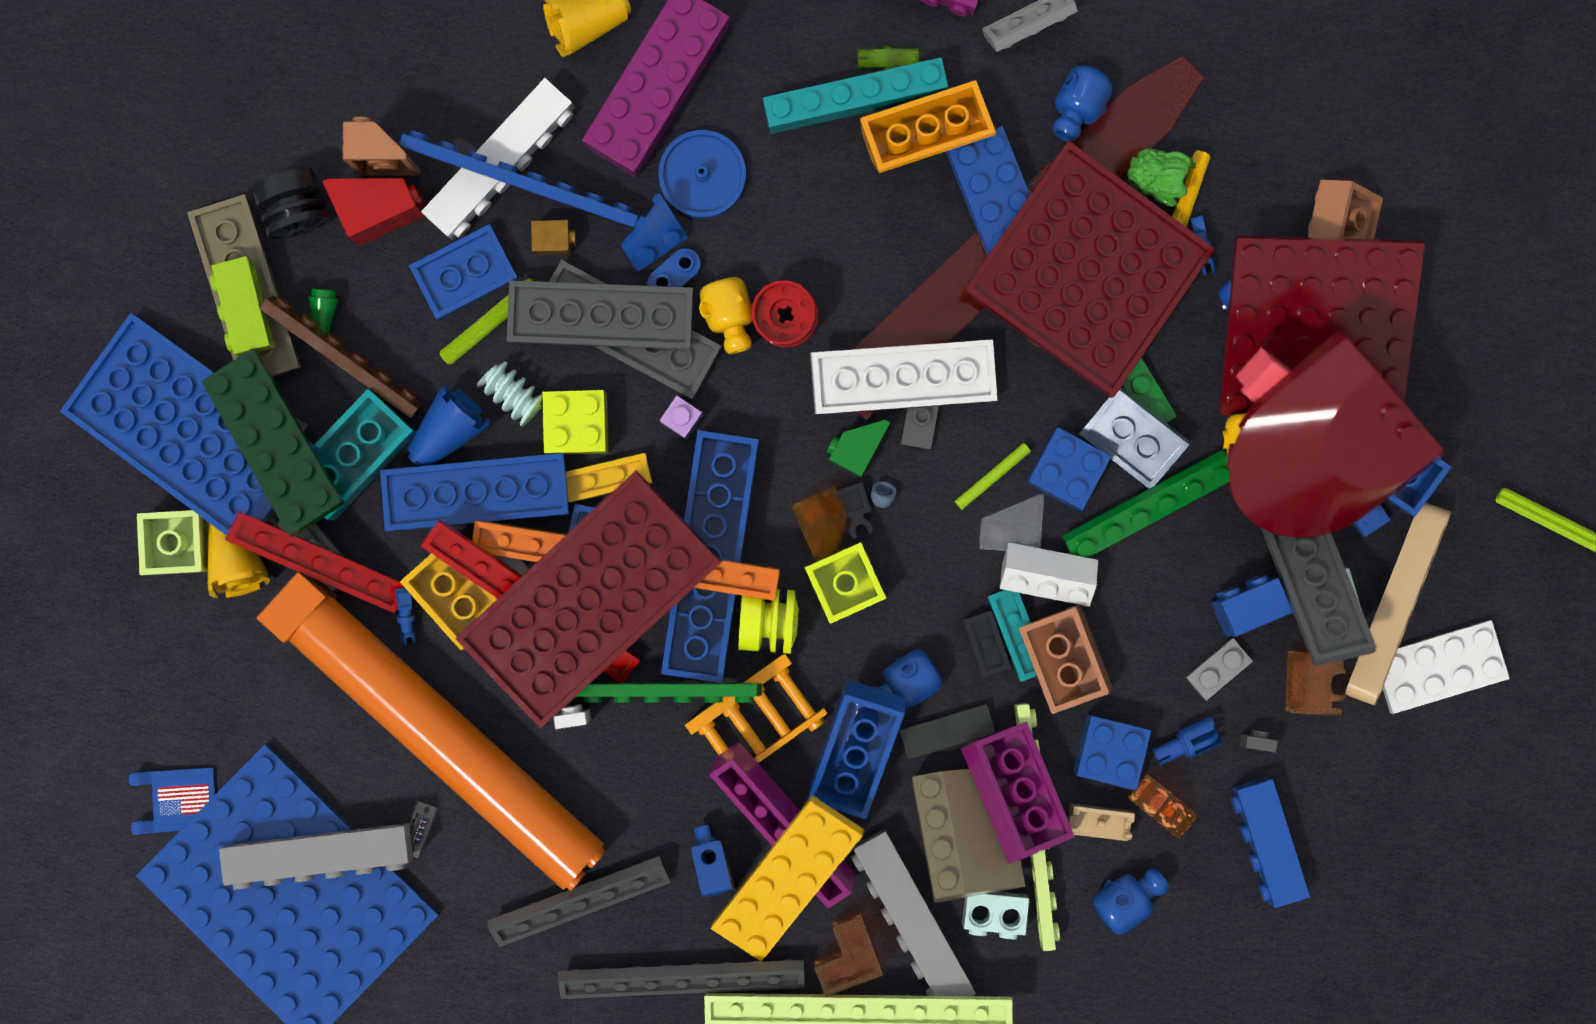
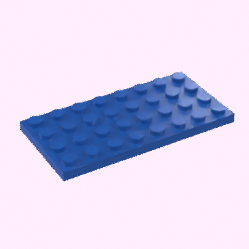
M130 313L60 412L225 535H227L238 510L268 522L275 511L201 382L215 372L141 318ZM311 443L313 449L317 453L319 448L313 443Z

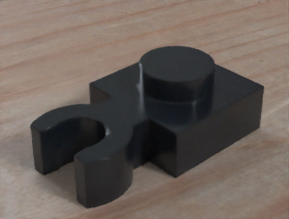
M858 483L833 491L842 521L851 518L852 524L849 530L851 537L857 539L855 529L858 525H864L867 528L868 534H872L873 527L863 516V514L871 512L863 484Z

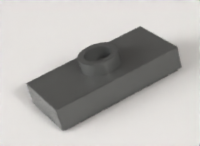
M939 405L907 408L901 445L931 450Z

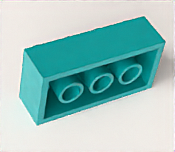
M367 389L315 443L319 448L316 454L345 503L325 516L327 520L335 521L380 474V470H384L410 443L416 433V430L371 389Z

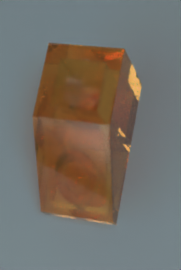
M835 486L791 505L815 561L839 552L847 513Z

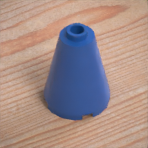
M444 384L440 388L408 446L410 453L408 457L418 467L435 465L490 426L489 418L483 421L480 416L483 412L481 407L460 389L457 388L454 392L448 390L451 386L450 384Z

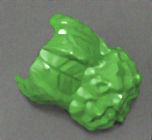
M1144 149L1138 152L1137 157L1133 156L1131 159V167L1127 173L1128 182L1132 188L1143 196H1153L1154 200L1160 204L1174 207L1177 205L1179 198L1187 194V188L1184 185L1189 168H1196V163L1191 157L1182 152L1173 151L1165 153L1164 150Z

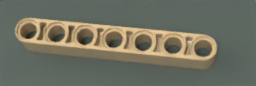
M1425 503L1416 517L1413 518L1370 627L1377 646L1375 653L1359 656L1345 695L1373 706L1376 705L1446 529L1451 511Z

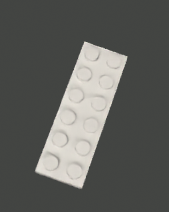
M993 340L810 353L815 414L998 401Z

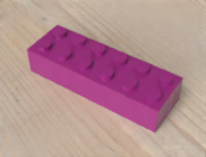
M668 0L582 139L584 146L637 178L730 27V17L703 0Z

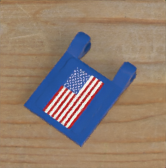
M214 767L143 771L129 774V784L131 786L152 784L154 820H139L132 823V834L180 831L215 795Z

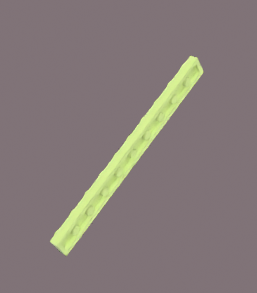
M706 993L704 996L705 1024H1013V997Z

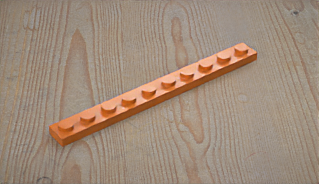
M476 520L472 541L492 555L538 562L567 534ZM720 559L722 562L694 587L775 601L780 569Z

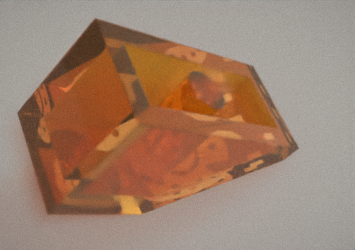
M1148 774L1138 783L1137 791L1134 790L1128 797L1178 840L1198 817L1175 795Z

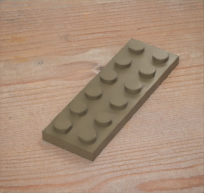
M246 194L187 212L209 284V275L213 274L211 265L247 256L255 262L264 301L270 296H279L249 198ZM210 284V288L217 307V304H220L218 292L215 293ZM268 315L276 348L260 352L259 355L271 376L275 377L302 368L291 332ZM221 321L226 334L228 333L226 323ZM231 351L233 360L239 357L234 355L233 351Z

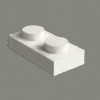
M582 704L565 706L561 709V713L554 716L555 729L585 725L592 721L590 708L582 709Z

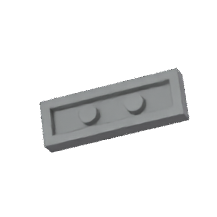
M1038 0L982 28L986 40L998 52L1011 47L1014 43L1030 35L1039 33L1042 29L1056 22L1065 20L1068 16L1078 11L1074 0Z

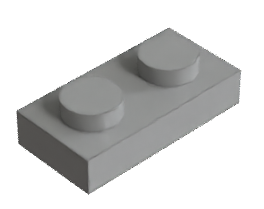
M1230 638L1186 675L1185 678L1200 696L1207 701L1253 661L1233 638Z

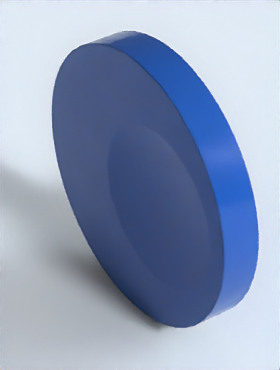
M694 130L682 134L669 144L661 157L658 177L663 195L674 209L688 217L708 219L724 214L738 202L745 188L746 167L741 152L730 139L714 131Z

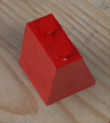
M403 178L327 179L323 181L348 238L359 246L425 217L421 211L426 206L420 190H417L414 184L409 185Z

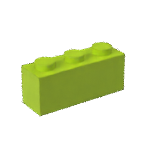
M245 256L211 265L213 274L209 275L213 291L215 293L218 292L220 304H217V311L220 320L226 323L228 333L224 334L228 350L230 352L233 351L234 355L240 357L252 348L257 350L258 353L275 349L276 345L269 317L259 309L264 302L254 260Z

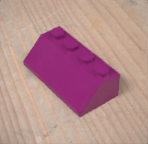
M1027 722L961 748L1008 864L1075 837Z

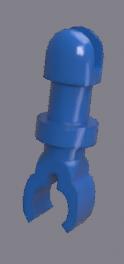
M1203 216L1190 218L1193 232L1213 247L1212 241H1208ZM1211 254L1205 265L1211 264L1212 272L1215 274L1216 265ZM1204 265L1203 268L1201 269V271H1202L1203 275L1207 276L1206 269H1205V265Z
M406 588L395 589L399 611L396 617L397 622L401 625L400 640L402 645L407 647V638L410 637L413 646L416 642V635L412 623L415 621V614L411 612V594Z

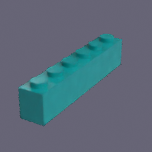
M936 58L763 97V106L769 132L773 134L898 106L947 90L948 84L942 58Z

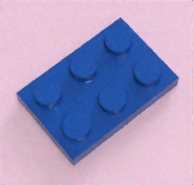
M490 224L409 265L438 321L509 284V280H518Z

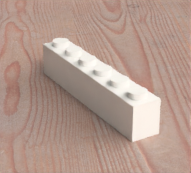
M544 78L476 153L487 156L486 163L498 166L499 161L517 167L516 171L522 172L533 159L531 155L538 148L542 150L550 143L553 138L552 132L558 126L564 127L574 115L572 111L575 108L567 97ZM461 168L421 213L453 241L456 236L458 238L464 236L471 227L469 222L476 215H483L491 206V198L497 192L499 194L503 193L510 185Z

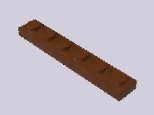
M274 295L265 299L259 308L405 415L412 418L423 405V403L418 401L419 396L407 387L402 389L393 382L394 378L388 372L382 369L377 371L367 364L369 360L363 354L355 350L351 352L343 346L344 342L341 338L331 332L326 334L319 329L318 322L306 314L301 316L292 309L294 306L290 301L282 296L275 297Z

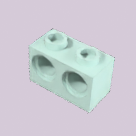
M1000 891L965 897L962 920L963 928L968 929L969 934L976 936H987V931L997 932L999 937L1005 939H1017L1018 935H1026L1029 898L1026 894ZM985 906L988 908L986 918L983 920L973 919L972 911L975 907ZM1008 909H1015L1018 911L1017 920L1010 924L1005 923L1002 920L1003 913Z

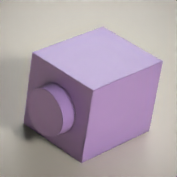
M676 395L659 421L687 440L703 417V413Z

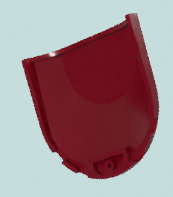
M1337 331L1264 393L1246 412L1238 425L1241 431L1237 436L1235 444L1230 443L1226 467L1229 469L1230 483H1228L1231 495L1244 515L1254 524L1266 531L1281 536L1315 537L1341 530L1361 520L1446 454L1380 374L1340 331Z

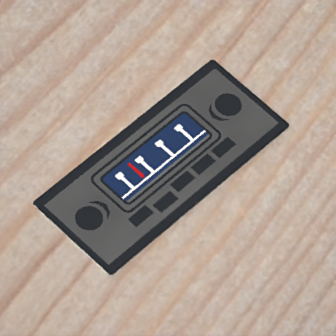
M418 799L415 802L408 823L413 858L420 860L439 807Z

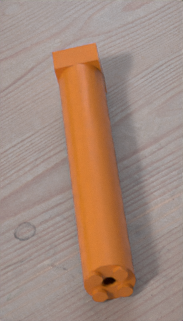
M297 572L256 619L283 643L290 642L562 890L567 888L571 891L586 874L582 869L586 865L592 868L604 855L606 850L602 846L605 843L335 599L338 596L331 592L324 583Z

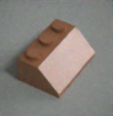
M354 117L352 122H343V160L359 175L421 176V169L375 122H371V118Z
M1320 180L1319 189L1315 195L1312 220L1308 226V237L1374 239L1383 198L1353 181Z
M1074 605L1019 627L1052 714L1107 695L1113 690L1081 605Z

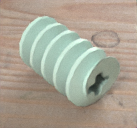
M506 361L499 365L496 364L480 379L477 387L486 385L484 393L487 396L495 393L493 401L496 404L504 401L502 410L507 412L513 409L511 418L517 420L522 417L520 426L524 427L541 409L543 395L540 394L533 398L534 386L524 390L523 385L526 381L524 377L515 382L514 377L517 373L515 369L506 373L504 372L508 365Z

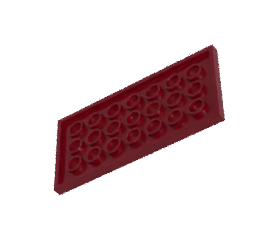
M635 470L455 639L541 729L722 561L643 476Z

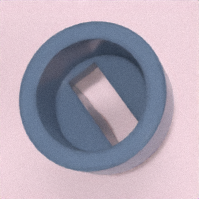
M876 482L871 491L873 504L879 508L889 507L895 499L896 488L888 482Z

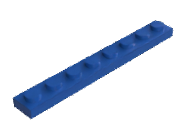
M410 130L409 135L402 133L399 143L400 147L618 223L635 227L638 215L631 213L633 208L615 202L614 207L603 204L604 197L586 192L585 197L574 193L575 187L557 182L555 187L544 183L546 177L529 171L526 177L515 173L517 167L499 161L498 166L486 163L487 156L470 151L469 155L466 156L456 152L458 148L456 145L440 140L437 146L426 142L427 135Z

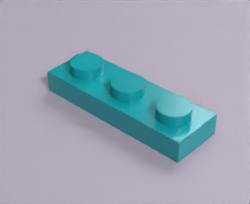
M1002 590L987 596L1019 681L1022 682L1037 676L1019 631V627L1031 623L1020 594L1018 592Z

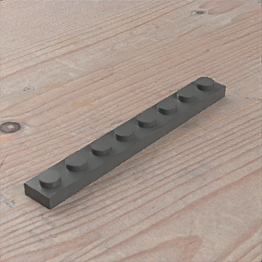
M786 959L783 961H753L748 963L724 962L722 964L695 963L681 966H633L630 968L614 969L605 967L592 970L571 969L569 971H558V985L561 999L805 988L804 960Z

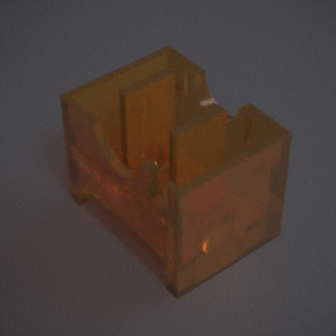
M1288 651L1286 711L1294 714L1342 716V709L1332 708V701L1342 702V699H1345V695L1334 694L1330 684L1336 674L1346 673V670L1343 669L1344 660L1314 667L1308 651Z

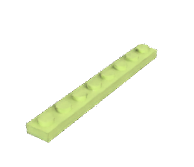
M1028 703L1014 704L1016 726L1027 722L1032 733V728L1037 727L1035 709H1030ZM1037 739L1035 740V742L1040 752L1039 742ZM1045 850L1030 857L1040 947L1043 951L1056 950L1055 941H1060L1058 923H1053L1052 911L1057 909L1055 893L1049 892L1048 880H1053L1051 861L1046 862Z

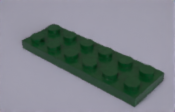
M250 349L201 381L289 536L294 537L345 504L257 350Z

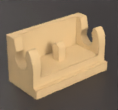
M1070 803L1068 821L1074 835L1122 841L1131 840V823H1134L1135 813L1131 810Z

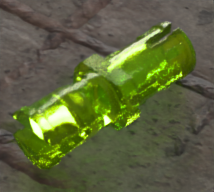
M885 46V49L858 48L857 58H870L858 59V68L885 67V70L891 69V67H901L919 62L918 48L891 49V46Z

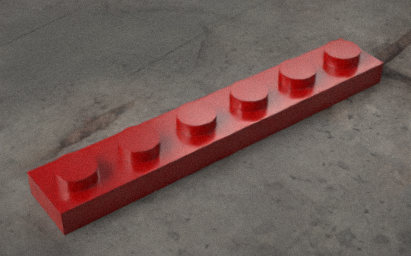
M238 510L225 537L226 541L393 613L398 608L395 589L405 588L397 579L299 536L291 537L285 530Z

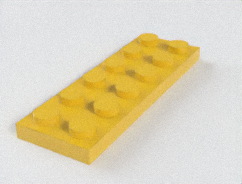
M812 795L713 921L711 929L759 961H762L863 836L864 829Z

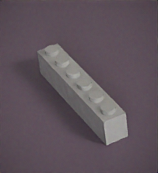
M409 823L231 844L219 848L223 886L233 885L234 890L252 887V882L264 881V886L278 885L283 883V878L294 877L295 882L310 881L314 879L313 875L324 873L325 878L344 876V871L356 870V875L375 872L374 867L386 866L387 871L405 869L406 863L413 860Z
M885 828L855 844L853 847L855 854L851 858L859 872L866 871L870 881L866 882V885L873 898H881L885 906L881 909V912L888 925H896L900 934L895 937L903 952H911L915 961L910 964L918 979L920 980L923 977L926 979L930 987L925 990L927 995L973 996L976 994Z

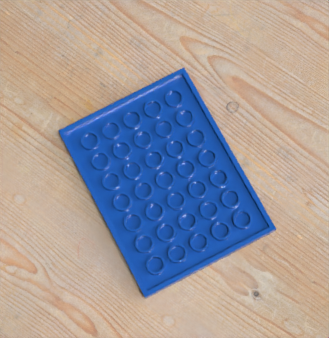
M264 744L136 875L285 1024H333L440 914L396 870L387 871L386 866L374 867L375 872L356 875V870L344 871V876L336 878H325V873L313 875V880L295 882L294 877L283 878L282 884L264 886V881L252 882V887L234 890L233 885L223 886L219 848L223 846L354 830L268 744Z

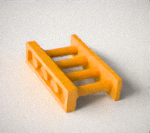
M784 653L743 683L764 684L771 678L775 682L779 681L806 719L805 721L790 730L763 692L765 688L762 685V695L753 697V699L781 737L767 748L739 711L740 705L735 702V697H723V702L712 704L688 721L685 726L691 735L697 731L700 735L704 734L717 754L720 755L729 748L715 730L714 726L716 724L713 722V719L723 713L725 717L729 716L756 754L753 758L759 763L808 728L812 732L826 721L823 716L827 714V711L823 707L815 712L789 676L790 670L787 667L792 662Z

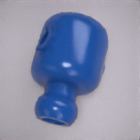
M1087 65L1076 66L1069 72L1055 99V108L1062 115L1053 124V133L1058 138L1064 141H1075L1081 134V125L1095 123L1106 112L1107 103L1113 92V85L1105 73Z
M917 649L908 652L902 657L895 658L896 661L886 666L882 671V676L886 683L880 687H873L905 697V708H912L937 693L941 689L943 681L928 655L924 651Z
M1157 868L1148 869L1139 881L1130 874H1124L1113 882L1108 879L1104 888L1094 896L1093 905L1102 921L1112 933L1116 935L1125 934L1152 914L1153 904L1150 899L1155 896L1164 895L1168 891L1169 885Z

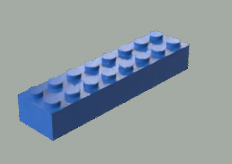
M698 430L684 521L719 559L741 562L759 439ZM693 588L671 608L661 674L718 683L723 682L736 594Z

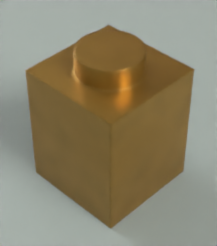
M568 220L531 221L532 252L535 256L571 255V247H576L577 237L576 228H571Z

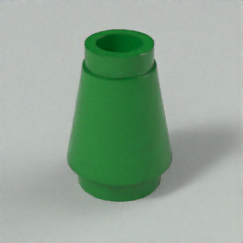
M312 288L311 295H308L310 317L318 322L319 329L329 333L339 298H336V290Z

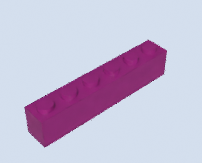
M737 742L715 758L709 776L773 846L800 810L740 742ZM843 860L815 895L827 908H830L852 894L856 873Z

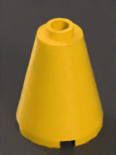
M544 0L547 4H543L550 35H555L559 40L560 44L555 45V47L563 57L570 56L626 22L628 14L631 13L628 0Z
M209 522L207 523L208 592L211 597L218 598L217 593L225 592L226 598L241 596L259 590V583L265 581L266 585L270 583L269 573L259 554L226 541L224 533Z

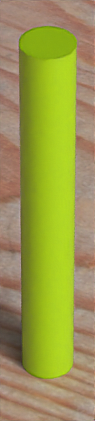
M1022 443L954 501L961 510L967 507L1031 452L1028 446Z

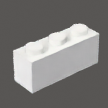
M1008 542L1002 563L1000 589L1090 607L1097 586L1098 560Z

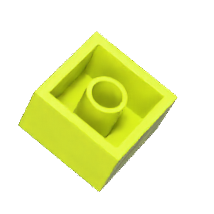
M604 390L542 392L545 454L608 453L607 393Z
M861 542L805 567L830 624L886 599Z

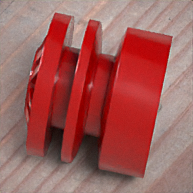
M789 280L775 281L764 286L756 295L752 305V321L757 332L771 344L781 348H795L806 343L815 333L819 323V309L811 294L800 284ZM791 308V314L794 316V319L781 323L783 318L779 315L782 310L787 312Z

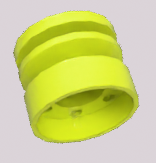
M777 589L776 600H772V602H765V599L742 596L739 650L759 651L762 639L769 638L770 651L776 652L777 639H784L783 653L791 654V648L797 637L799 610L795 590L787 591V603H779L780 589Z

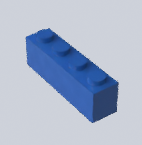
M1264 777L1232 787L1234 796L1230 797L1235 813H1240L1244 824L1240 826L1242 838L1245 843H1250L1253 854L1249 855V860L1255 873L1259 872L1262 884H1258L1262 900L1264 902L1268 901L1269 905L1278 908L1310 898L1273 779Z

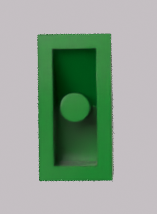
M882 420L843 432L841 438L834 436L826 451L831 454L829 461L861 478L890 422Z

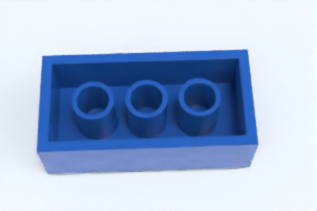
M847 679L810 783L808 800L813 795L834 810L863 819L867 818L905 714V697Z

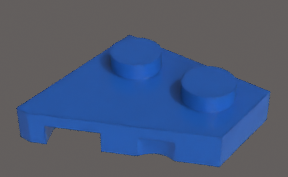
M660 193L656 194L652 199L655 204L646 217L641 215L635 224L633 232L628 234L621 245L638 272L688 238Z

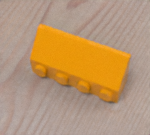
M976 80L860 118L865 144L870 158L879 173L996 135Z

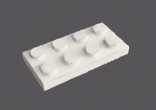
M1492 620L1399 647L1383 686L1390 713L1395 714L1510 679Z

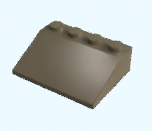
M969 769L941 771L912 777V786L934 903L1025 887L1021 861L1018 860L1008 864Z

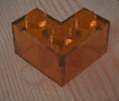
M861 912L832 922V928L841 952L814 962V968L825 997L883 975L882 967Z

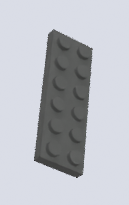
M563 260L560 261L549 281L606 284ZM693 330L691 334V350L594 346L692 400L722 348L721 345Z
M509 280L507 342L691 350L693 288Z
M1262 529L1314 667L1375 653L1377 646L1332 534L1329 533L1315 537H1288Z

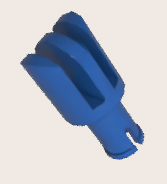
M1207 717L1178 730L1175 739L1158 747H1153L1152 751L1155 753L1154 756L1159 766H1162L1164 763L1182 755L1193 758L1222 745V741L1215 727L1213 717Z

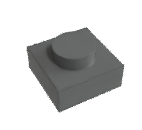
M1251 730V735L1241 734L1240 746L1276 753L1278 740L1269 738L1270 732Z

